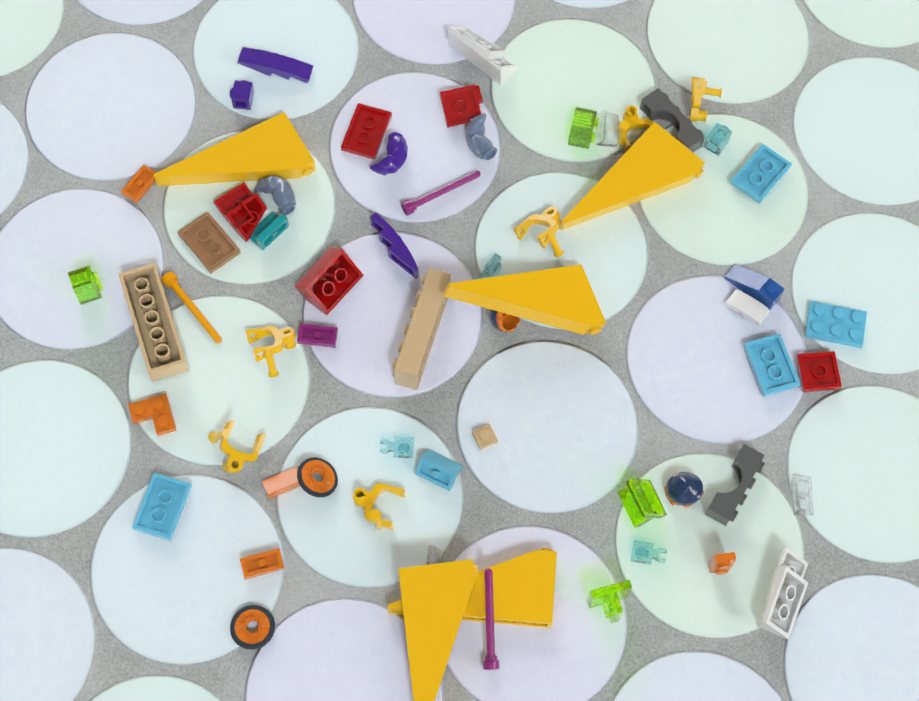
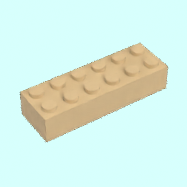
M152 263L119 273L120 282L151 381L155 382L190 371L156 264Z
M429 268L427 275L424 274L422 277L421 285L423 286L422 290H418L416 295V308L412 307L411 321L410 324H406L404 330L405 339L400 342L398 347L399 357L394 359L392 369H394L392 376L395 377V384L418 390L448 300L442 293L447 285L451 283V274Z

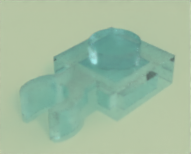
M494 253L477 279L492 277L494 273L498 274L502 267L501 256Z
M394 436V442H390L387 439L380 440L381 444L388 446L386 449L380 448V453L394 452V458H413L414 437Z
M634 540L631 562L651 565L652 559H655L659 563H665L666 559L660 558L659 553L666 554L667 549H653L654 543Z

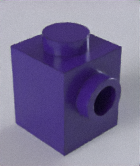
M246 80L234 81V86L230 88L233 108L251 110L254 96L253 83Z

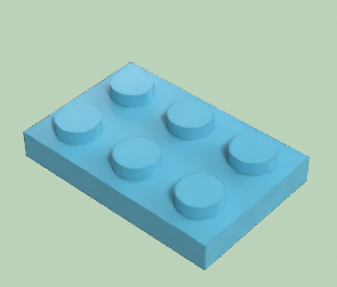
M762 144L731 179L730 184L760 204L788 172L792 163Z
M810 301L805 338L862 348L867 312Z
M780 333L744 343V350L763 397L798 388L801 385Z
M153 473L132 529L171 541L192 488L191 483Z

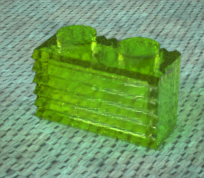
M576 107L569 134V146L589 149L590 143H594L596 133L593 132V129L597 128L599 123V117H596L597 111Z

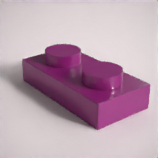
M300 324L297 343L336 348L338 327Z

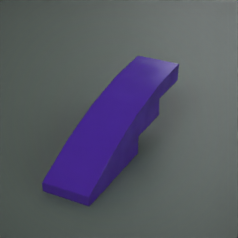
M242 47L237 61L240 65L271 76L273 73L287 80L292 77L305 83L309 82L313 65L300 60L247 47Z
M375 212L370 217L371 226L379 231L380 242L388 247L389 258L417 279L419 277V269L411 252L395 230Z

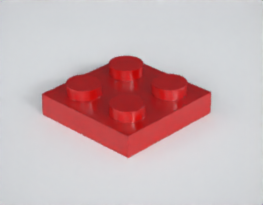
M475 84L439 92L447 128L468 124L470 119L481 114Z
M835 351L796 355L802 392L841 389L842 384Z

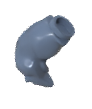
M483 113L470 119V124L466 128V139L470 150L475 156L480 159L490 160L497 154V148L493 146L491 140L484 136L486 114Z
M270 175L267 178H261L257 183L254 193L264 192L265 194H272L274 203L282 214L288 215L295 210V205L297 204L295 195L289 182L276 175Z

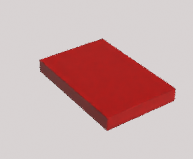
M358 103L341 145V151L375 160L391 120L392 112Z

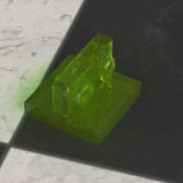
M631 478L626 481L627 487L618 492L635 528L640 527L653 518H662L667 515L651 480Z
M630 579L591 590L587 598L589 609L605 604L603 611L606 619L609 618L611 623L618 622L623 613L619 600L628 598L632 589Z

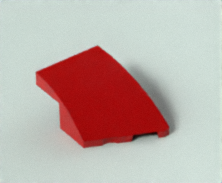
M244 182L213 202L225 220L245 242L249 241L267 209L258 194L255 193L253 195Z

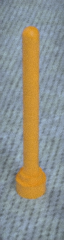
M173 271L166 273L161 278L162 283L174 290L215 343H221L222 338L179 286L178 277Z

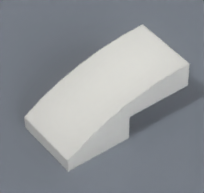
M737 289L726 301L728 308L742 313L744 319L758 325L762 323L770 312L762 303Z

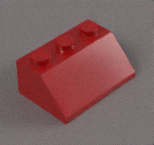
M330 247L294 287L305 300L325 315H328L364 275L342 248Z

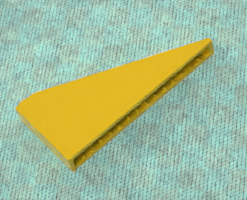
M285 112L153 175L157 186L258 181L270 175H276L283 179L301 178L311 175L316 171L313 157Z
M654 122L561 221L559 228L561 230L570 228L687 184L694 177L698 179L704 172L702 168L705 162Z
M582 264L449 283L442 293L447 298L582 335L589 333L591 335L597 334L606 324Z
M541 548L540 550H535L488 567L493 571L494 623L551 628L557 559L556 551H552L550 548ZM486 569L478 571L479 576H475V583L462 619L464 621L486 622L484 576ZM402 599L388 604V614L404 615Z
M473 559L398 568L414 701L436 700L475 583V576H479L478 566L473 564Z

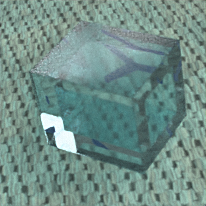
M716 123L706 137L703 147L719 156L730 141L733 131L724 125Z

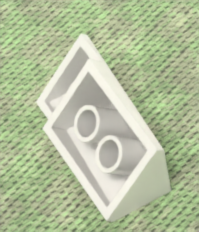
M457 26L448 28L449 46L502 86L517 69L518 66L504 58L507 51L468 27Z
M783 546L778 552L758 627L789 639L808 586V582L803 579L808 563L787 546Z

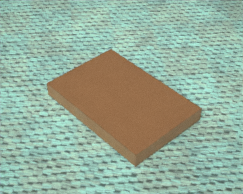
M208 212L177 232L179 237L210 274L241 254L240 249Z

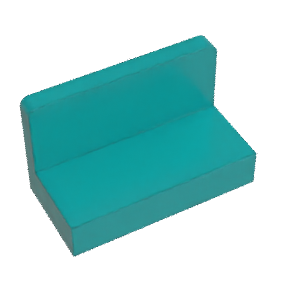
M272 212L255 228L250 240L261 250H264L289 227L288 218L284 214L278 216Z

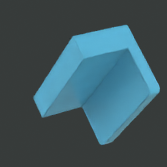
M428 450L421 457L415 474L450 491L463 466L432 450Z

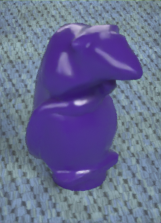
M393 132L389 134L386 146L387 156L379 163L370 166L372 171L386 176L387 174L396 173L407 159L408 146L406 139L400 133Z

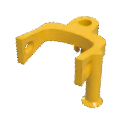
M691 77L692 97L689 116L691 122H706L707 111L699 110L703 94L719 96L721 98L722 88H706L708 81H705V78Z
M634 105L627 106L623 115V121L620 122L618 128V144L623 146L625 153L631 146L626 137L627 132L638 128L648 129L653 124L651 119H640L637 114L638 109Z
M556 207L547 208L541 215H530L513 229L518 240L521 241L532 225L547 226L549 228L537 236L541 247L545 249L550 242L554 251V257H560L564 253L554 235L559 230L561 224L560 214Z
M275 326L245 330L249 344L265 336H271L275 340L274 345L253 348L256 362L266 358L269 370L268 376H278L279 372L276 370L273 354L281 352L283 347L285 349L296 347L295 330L290 327L277 330Z
M233 420L225 422L222 431L211 432L208 435V439L211 443H216L221 439L219 449L228 455L223 463V470L227 473H236L242 469L244 462L256 461L266 434L256 435L251 454L239 452L228 444L227 440L235 423Z
M382 483L376 484L371 492L365 491L363 488H356L354 490L355 493H353V501L356 506L365 509L364 516L366 521L375 524L377 529L384 527L393 530V523L381 519L380 510L373 509L374 504L383 491L405 498V490Z

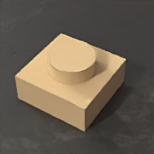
M490 424L472 431L480 451L498 443V439Z

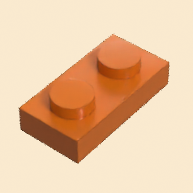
M143 165L121 190L122 195L137 204L156 182L153 174L157 172Z
M279 548L240 558L245 580L285 569Z
M735 552L714 554L708 565L709 573H716V575L728 573L736 561Z

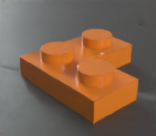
M166 393L128 404L133 424L153 419L157 436L177 431Z

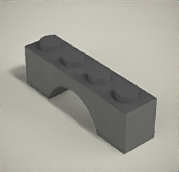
M657 88L642 98L640 109L649 119H660L670 122L677 130L678 135L676 139L693 153L703 146L705 137L702 131L697 129L691 120L682 114L679 107L669 100L666 93Z
M743 444L732 464L739 478L738 487L727 493L717 492L705 513L706 516L727 526L729 520L731 522L735 520L738 511L735 510L738 504L743 505L748 496L744 494L746 489L749 488L751 490L756 481L753 478L756 472L760 473L765 464L762 462L764 454Z

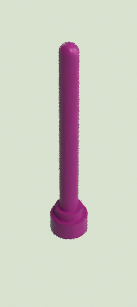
M476 170L414 201L406 200L401 203L402 210L406 216H409L417 210V207L480 177L481 173Z
M488 568L484 572L487 656L483 660V669L497 670L500 669L499 660L495 655L493 571Z

